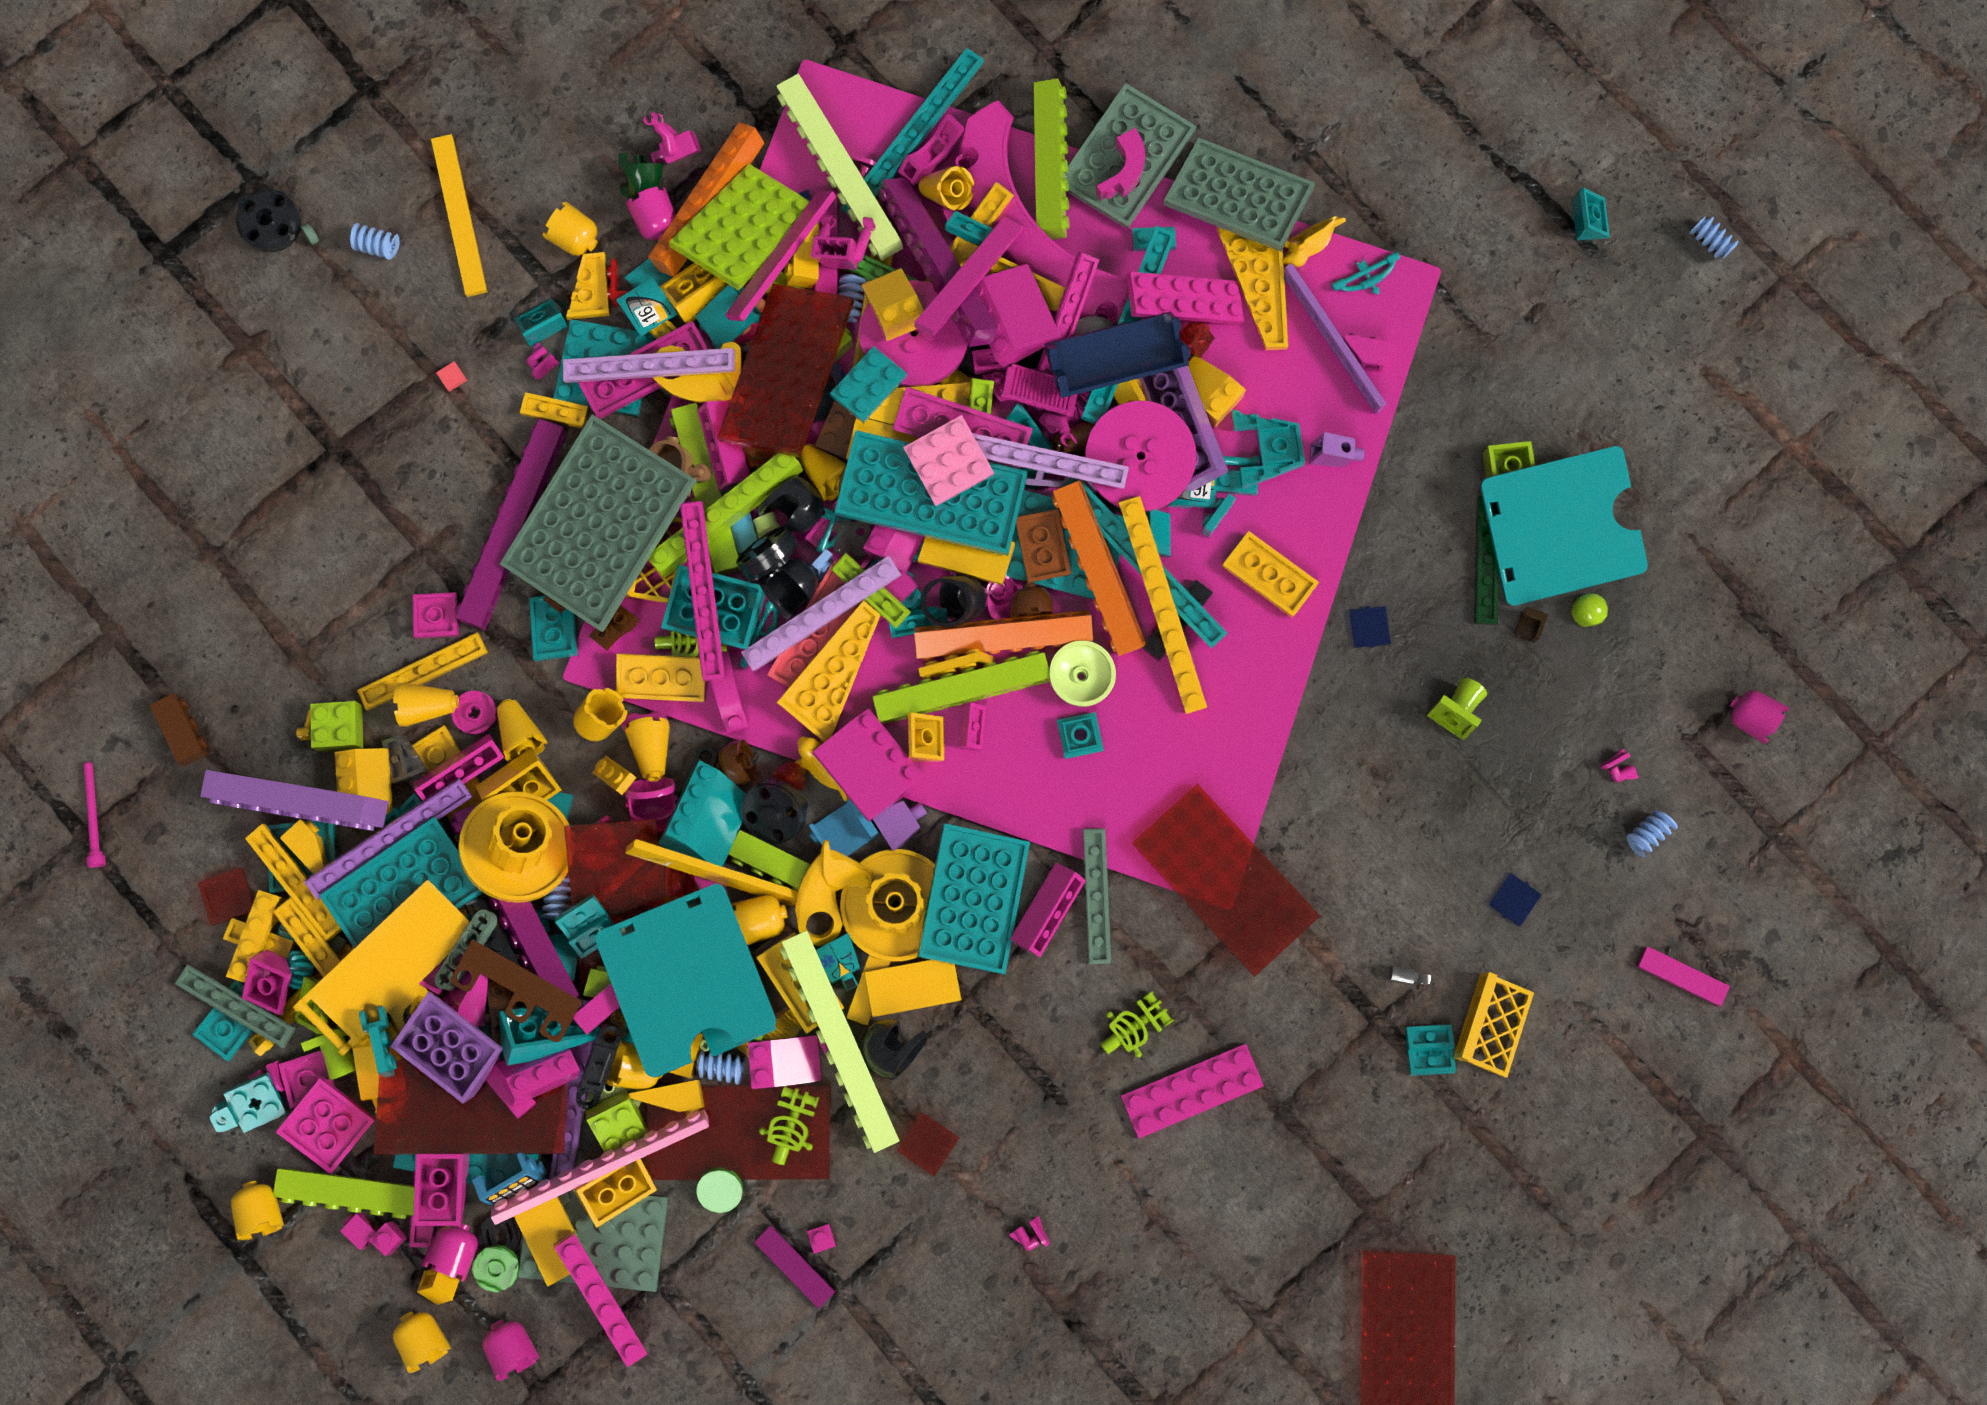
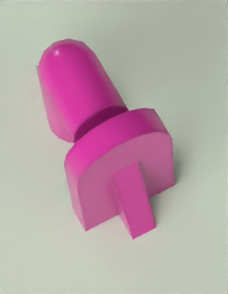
M852 150L849 154L852 161L874 167L877 163L860 156ZM861 165L859 172L864 179L870 169Z
M539 343L535 345L532 354L526 359L527 364L533 369L532 376L535 379L543 378L559 364L551 353L542 362H539L548 353Z
M1621 748L1612 758L1600 765L1602 770L1610 768L1608 771L1612 779L1617 783L1625 779L1639 778L1632 764L1622 770H1619L1616 765L1630 757L1624 748Z
M279 1061L266 1065V1068L275 1088L282 1092L285 1088L278 1066ZM262 1069L248 1076L250 1080L264 1074Z
M1039 1216L1029 1222L1037 1235L1030 1238L1023 1226L1009 1234L1011 1238L1021 1243L1027 1251L1041 1244L1040 1241L1045 1247L1050 1245V1240L1043 1230Z

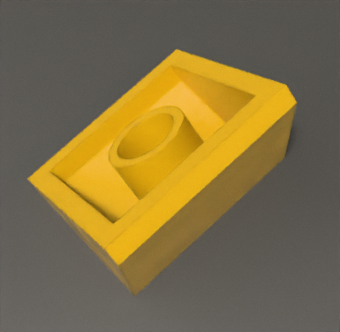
M908 713L909 758L912 762L944 761L943 717Z

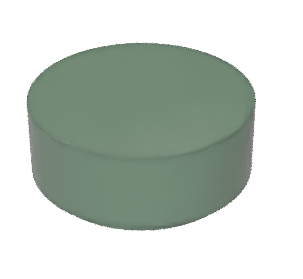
M309 223L300 226L311 245L319 242L316 233Z

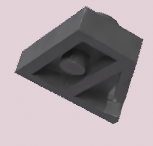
M397 735L382 741L383 748L389 750L391 784H398L429 772L428 767L405 735Z

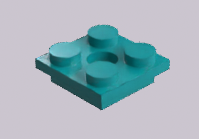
M1096 712L1057 720L1065 759L1104 751ZM1075 731H1085L1087 734L1086 739L1078 741L1074 737Z

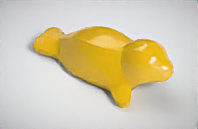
M1333 216L1287 239L1284 247L1288 248V252L1283 258L1284 264L1288 266L1292 263L1295 268L1304 265L1308 257L1320 252L1327 246L1334 228L1344 223L1346 219Z
M800 737L797 745L802 759L795 762L796 767L809 770L820 783L838 790L846 802L849 799L812 754L824 742L821 739L818 742L814 738Z

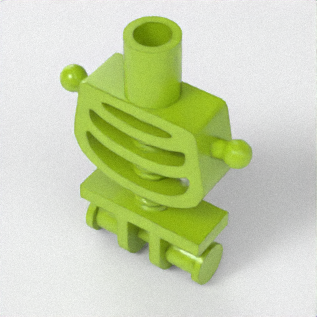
M671 631V636L655 637L656 650L672 649V656H699L697 637L689 635L683 637L681 633ZM696 644L695 650L690 654L692 645ZM721 644L722 652L727 651L726 646L728 645ZM683 646H686L684 653H682Z
M1153 991L1144 997V1000L1146 999L1150 1004L1148 1009L1141 999L1136 1002L1144 1013L1140 1018L1130 1011H1123L1117 1017L1113 1015V1012H1107L1106 1016L1112 1020L1109 1028L1113 1034L1100 1043L1107 1054H1110L1122 1045L1126 1052L1134 1050L1135 1056L1140 1058L1142 1053L1138 1047L1144 1045L1148 1039L1145 1025L1150 1022L1159 1033L1162 1028L1156 1019L1160 1018L1164 1027L1174 1021L1167 1014V1008L1164 1010L1160 1008L1159 1004L1162 1001L1156 999ZM1155 1008L1158 1014L1153 1017L1150 1011ZM1125 1015L1130 1016L1135 1020V1022L1133 1021V1023L1130 1024V1022H1128L1126 1019L1122 1017ZM1120 1021L1124 1023L1127 1027L1123 1029L1120 1025L1117 1024V1022ZM1139 1028L1142 1029L1143 1038L1140 1042L1139 1036L1137 1034V1030H1139ZM1132 1034H1133L1134 1039H1135V1044H1134V1045H1132V1042H1131V1039H1130V1036H1131Z
M784 1086L781 1097L792 1099L791 1103L779 1100L777 1105L791 1109L790 1116L775 1117L770 1122L769 1129L761 1128L759 1130L761 1135L768 1134V1142L776 1144L771 1161L780 1165L785 1164L790 1149L797 1152L801 1150L802 1146L808 1151L812 1149V1144L805 1142L809 1134L808 1128L802 1121L798 1120V1115L803 1113L814 1117L815 1112L804 1109L805 1104H808L816 1109L820 1098L818 1096L817 1098L810 1096L809 1092H805L804 1095L798 1094L799 1089L793 1090L787 1088V1086ZM796 1099L802 1100L800 1107L795 1106ZM787 1120L785 1126L775 1127L777 1121ZM796 1124L800 1125L803 1129V1136L795 1130ZM775 1130H784L782 1135H773ZM792 1134H795L800 1139L799 1143L792 1139Z

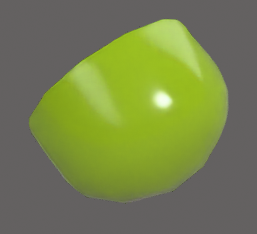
M1585 594L1578 597L1572 604L1571 614L1575 622L1583 627L1596 626L1607 617L1608 606L1605 599L1598 594Z

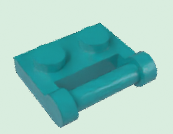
M1223 456L1226 465L1254 467L1260 464V456H1253L1252 458ZM1228 470L1229 472L1216 479V493L1257 496L1258 484L1245 489L1241 488L1239 471Z

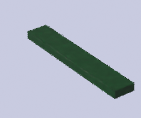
M1478 496L1474 624L1497 625L1499 571L1483 498ZM1490 502L1493 516L1499 514L1497 502Z

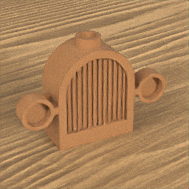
M667 436L665 440L658 441L650 447V451L695 478L698 482L705 483L710 480L712 475L711 469L704 464H697L694 467L691 453L685 447L678 444L679 438Z

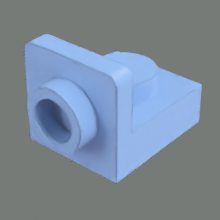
M827 549L812 564L820 581L823 580L832 564L833 554Z

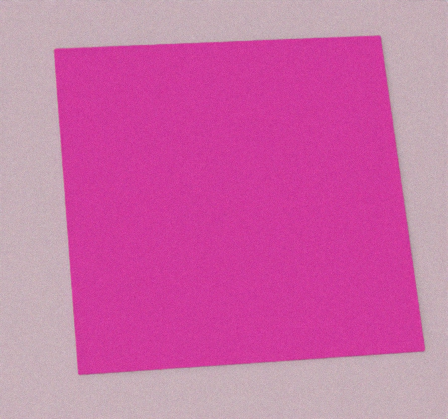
M806 59L802 61L798 70L800 77L848 155L852 150L860 156L875 162L881 158L926 100L925 98ZM785 105L760 171L811 201L816 194V168H819L816 161L819 159L816 154L811 155L806 145L808 144L807 139L804 138L802 140L796 129L799 126L796 122H791L786 113L788 108ZM949 107L916 151L921 149L932 138L946 115L951 114L965 127L967 119L974 114ZM1010 127L1007 142V159L1010 175L1022 204L1036 222L1035 134ZM963 132L958 139L960 143L954 152L935 172L953 166L956 157L961 154L959 150ZM1068 146V154H1065V160H1067L1068 165L1080 149ZM853 162L858 171H860L863 164ZM863 165L865 167H868L870 170L873 168L870 166ZM898 172L894 179L904 177ZM1165 177L1161 180L1129 229L1124 228L1102 213H1093L1089 205L1066 192V197L1069 201V210H1066V216L1069 218L1070 228L1067 229V238L1055 239L1053 241L1074 257H1076L1077 252L1100 259L1097 269L1126 278L1129 272H1138L1146 251H1133L1132 228L1175 227L1176 249L1169 251L1161 274L1237 281L1218 235L1217 226L1164 206V199L1174 180ZM919 183L911 185L945 242L950 246L955 239H951L949 232L945 230L946 224L942 214V209L945 207L923 196L919 191ZM878 198L877 202L900 237L903 246L902 250L893 254L892 268L896 270L902 268L904 274L916 280L925 281L927 276H925L911 249L907 246L894 221ZM838 199V237L852 238L857 244L860 235L857 229L859 224L857 221L852 222L850 217L842 212L841 208L843 205ZM965 207L968 217H971L967 208ZM1091 221L1096 222L1099 227L1098 231L1093 234L1086 230L1087 223ZM1297 221L1288 239L1298 235L1311 227V225ZM1332 233L1329 243L1323 250L1308 257L1305 264L1301 267L1295 268L1342 338H1344L1345 334L1357 333L1361 337L1370 338L1376 336L1388 341L1385 366L1382 371L1364 370L1386 402L1383 410L1377 414L1374 413L1285 279L1287 350H1265L1240 286L1239 290L1244 322L1240 325L1180 320L1181 330L1179 331V337L1185 345L1189 346L1191 354L1188 362L1194 355H1197L1230 375L1246 389L1244 397L1232 410H1238L1240 413L1251 415V413L1257 414L1260 418L1270 420L1275 418L1299 423L1305 459L1303 467L1258 483L1257 496L1231 494L1236 500L1209 538L1202 533L1205 527L1202 523L1209 514L1213 516L1217 510L1216 508L1169 507L1168 504L1157 509L1170 514L1171 557H1160L1161 563L1186 590L1195 580H1198L1213 592L1203 607L1228 632L1211 649L1189 625L1183 631L1207 708L1186 714L1167 652L1160 661L1156 660L1142 648L1119 656L1117 651L1114 652L1111 647V635L1109 631H1105L1102 625L1103 615L1101 611H1097L1093 599L1036 585V587L1044 588L1050 594L1053 602V613L1090 611L1093 641L1090 642L1103 647L1110 654L1115 665L1116 679L1111 692L1104 700L1095 705L1079 707L1062 700L1053 690L1051 682L974 701L972 703L986 706L982 750L960 747L964 704L927 713L926 715L943 717L944 761L913 762L925 778L917 788L903 798L917 803L920 802L922 805L1084 860L1083 829L1105 828L1107 869L1226 910H1231L1237 897L1441 274V269L1400 255V259L1395 262L1393 270L1381 282L1375 284L1376 287L1380 288L1378 295L1372 293V287L1352 292L1343 290L1334 292L1331 288L1332 283L1360 271L1356 262L1361 263L1364 258L1369 267L1393 253L1336 233ZM867 244L864 254L871 257V251ZM1283 247V258L1286 256L1288 248ZM1385 264L1369 272L1370 276L1372 277L1378 273L1381 274L1389 265ZM838 269V283L842 275L852 273L844 269ZM1363 275L1347 283L1346 286L1359 285L1367 277ZM748 281V282L743 286L744 289H745V287L748 285V283H749L750 281ZM815 285L812 289L805 288L807 291L806 295L810 299L815 298ZM858 292L859 294H861V295H863V296L865 295L864 292ZM763 295L762 299L768 305V315L760 323L753 324L747 334L740 335L733 342L740 344L797 326ZM864 297L863 300H857V302L862 303L863 307ZM856 308V310L862 313V308ZM1050 310L1053 319H1055L1057 311ZM861 316L854 317L857 320L854 323L838 320L837 324L841 328L846 327L853 335L851 337L853 346L836 362L830 359L804 334L810 370H827L837 375L841 381L853 368ZM699 326L698 331L708 350L716 349L712 345L709 335ZM742 375L739 395L747 403L744 407L730 400L729 402L734 411V420L740 433L741 446L745 451L746 464L748 469L753 466L765 464L780 452L778 448L780 440L773 429L775 421L773 415L768 410V396L748 394L747 375ZM672 395L653 444L665 440L667 436L678 437L677 430L672 429L669 420L670 417H673L671 409L697 403L698 408H700L704 403L688 401ZM783 398L797 451L802 445H815L825 421L808 423L800 420L792 412L789 399ZM1232 410L1215 428L1211 426L1223 456L1246 458L1260 456L1256 430L1234 431L1231 416ZM1323 432L1351 437L1355 439V447L1364 449V458L1362 461L1353 460L1345 467L1309 464L1311 443ZM824 450L825 452L833 455L845 463L848 462V460ZM1226 465L1228 470L1239 471L1240 467H1250ZM803 470L802 472L804 479L808 480L811 483L810 479ZM1048 473L1045 479H1057L1058 475ZM1038 486L1036 490H1044L1050 486ZM691 490V496L687 497L684 503L692 502L691 498L695 497L693 490ZM1216 493L1215 505L1221 497L1225 499L1228 494ZM837 499L834 501L823 500L824 508L830 509ZM758 506L750 512L752 520L762 516L757 512ZM681 508L679 509L675 517L682 518ZM779 510L768 512H774L779 525L785 526L788 521L786 514ZM672 522L667 529L674 535L681 529L682 524ZM754 524L756 536H757V539H759V538H758V535H757V529H756V526H755V524ZM811 530L801 534L793 533L799 544L790 558L804 559L812 566L821 553L817 552L816 548L805 540V537ZM1248 531L1319 582L1293 618L1222 567L1223 563ZM666 532L659 541L660 545L670 538ZM1120 554L1117 571L1144 639L1147 641L1157 629L1158 624L1143 577ZM647 561L641 571L645 575L654 567ZM687 561L683 564V566L688 567ZM918 561L912 562L907 570L914 575V581L919 585L917 589L920 593H922L924 587L929 582L944 576H950V571L921 564ZM657 571L646 577L653 587L663 581ZM741 571L726 575L727 577L749 582ZM673 578L668 581L671 586ZM759 579L751 583L759 584ZM978 579L985 586L987 581ZM1012 579L1016 584L1017 590L1022 589V584L1027 583ZM644 580L635 586V593L644 594L650 590ZM943 582L937 583L930 588L926 597L927 608L936 606L938 609L942 608L939 596ZM663 584L656 589V592L660 597L669 598L671 590L666 584ZM766 596L764 599L763 607L758 622L756 624L757 627L766 610L765 606L768 601V598ZM631 597L629 599L624 598L621 605L640 619V621L632 631L620 637L608 651L589 637L595 627L584 621L577 638L578 656L570 657L563 674V679L590 690L609 688L616 691L617 653L672 656V649H655V637L671 636V631L661 629L667 604ZM810 601L805 602V606H801L796 611L794 617L805 611ZM986 606L982 614L972 621L992 620L993 618L990 616ZM773 611L770 612L762 629L764 633H767L772 625ZM779 613L777 628L791 619L787 620ZM884 619L874 630L832 736L867 709H870L878 719L873 701V696H876L877 692L882 690L896 691L899 686L910 684L911 687L919 685V682L925 680V678L920 677L918 668L925 667V663L930 661H938V663L946 661L943 656H936L935 659L927 661L917 658L915 635L892 639L889 622ZM760 635L757 642L764 637ZM696 644L692 645L690 654L695 650ZM729 645L726 648L734 669L735 680L748 722V728L727 733L711 680L706 681L704 702L623 698V701L651 711L666 713L668 717L735 740L744 739L749 745L795 761L802 759L797 745L800 737L805 736L814 738L818 742L820 741L819 737L777 703L789 689V687L767 675L777 657L758 670L752 671L749 664L747 669L739 666L743 656L741 652L745 649ZM1046 645L1044 648L1037 650L1026 647L1017 652H1011L1009 649L1000 650V653L989 655L994 656L996 664L1005 663L1007 658L1018 657V659L1025 658L1026 654L1039 651V654L1045 653L1050 670L1053 657L1062 647ZM683 646L682 653H684L686 646ZM957 654L958 657L965 656V654ZM985 663L976 664L975 670L984 668L983 665ZM957 668L954 675L962 674V670ZM1077 674L1079 680L1085 679L1084 674ZM935 677L931 679L932 681L941 679V677ZM1096 712L1104 751L1065 759L1057 720ZM908 719L883 725L909 757ZM1077 730L1074 733V737L1078 741H1083L1086 739L1087 734L1083 730Z

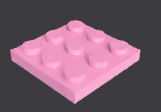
M962 415L903 447L935 506L946 502L994 475L991 466Z

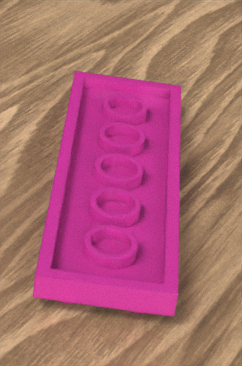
M1129 272L1126 275L1132 317L1147 318L1172 312L1176 318L1178 317L1179 320L1238 325L1244 322L1238 281Z
M691 321L628 355L656 353L660 348L670 345L681 347L685 351L708 350L694 322ZM664 376V378H666V379H675V378H678V377H679V376ZM653 377L578 382L593 412L599 419L661 388Z
M910 387L905 389L893 428L894 430L921 438L962 415L970 431L974 434L1028 445L1033 430L1031 427ZM990 461V462H993V463H996V464H1000V465H1004V466H1009V467H1013V468L1020 469V467H1018V466H1013V465H1009V464H1004V463H999V462H995V461Z
M1243 1044L1121 1095V1099L1139 1139L1261 1088L1264 1085L1247 1045Z

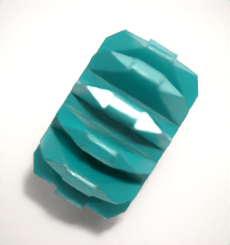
M290 951L286 958L292 973L289 987L301 989L303 977H312L314 965L303 951Z

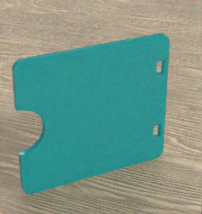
M1612 446L1482 480L1480 489L1504 598L1509 605L1516 606L1635 576L1647 570L1648 563L1641 530L1623 528L1616 522L1613 515V504L1616 497L1623 490L1631 487L1625 454L1621 447ZM1490 502H1497L1499 514L1493 516ZM1505 568H1511L1514 580L1507 582Z
M720 884L710 885L600 930L595 936V942L642 1066L649 1077L656 1078L692 1063V1043L695 1037L705 1029L718 1028L724 1030L732 1037L735 1044H738L772 1030L776 1025L775 1014L725 888ZM700 897L702 904L689 909L686 902ZM633 924L635 931L623 936L620 929Z

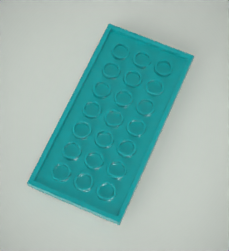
M855 430L835 515L1005 556L1009 555L1028 471L988 462L994 475L946 502L935 506L903 448L910 443Z

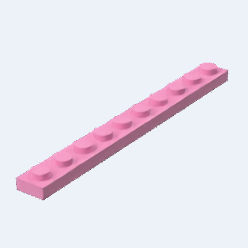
M705 1109L699 1112H691L686 1118L672 1121L660 1130L650 1131L636 1141L630 1140L614 1151L608 1150L604 1152L601 1157L584 1161L577 1168L564 1170L557 1177L550 1180L545 1179L531 1189H523L507 1200L501 1199L492 1206L491 1219L496 1225L709 1127L708 1115Z

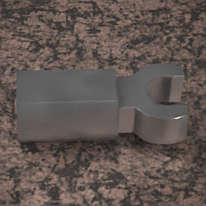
M1392 966L1389 980L1411 985L1414 982L1428 985L1430 984L1431 975L1415 973V970Z

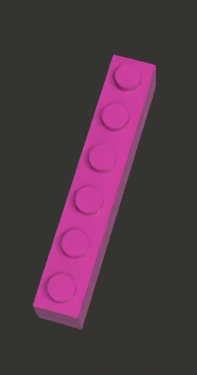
M572 1231L553 1244L555 1250L625 1365L629 1367L646 1356V1349L575 1232Z

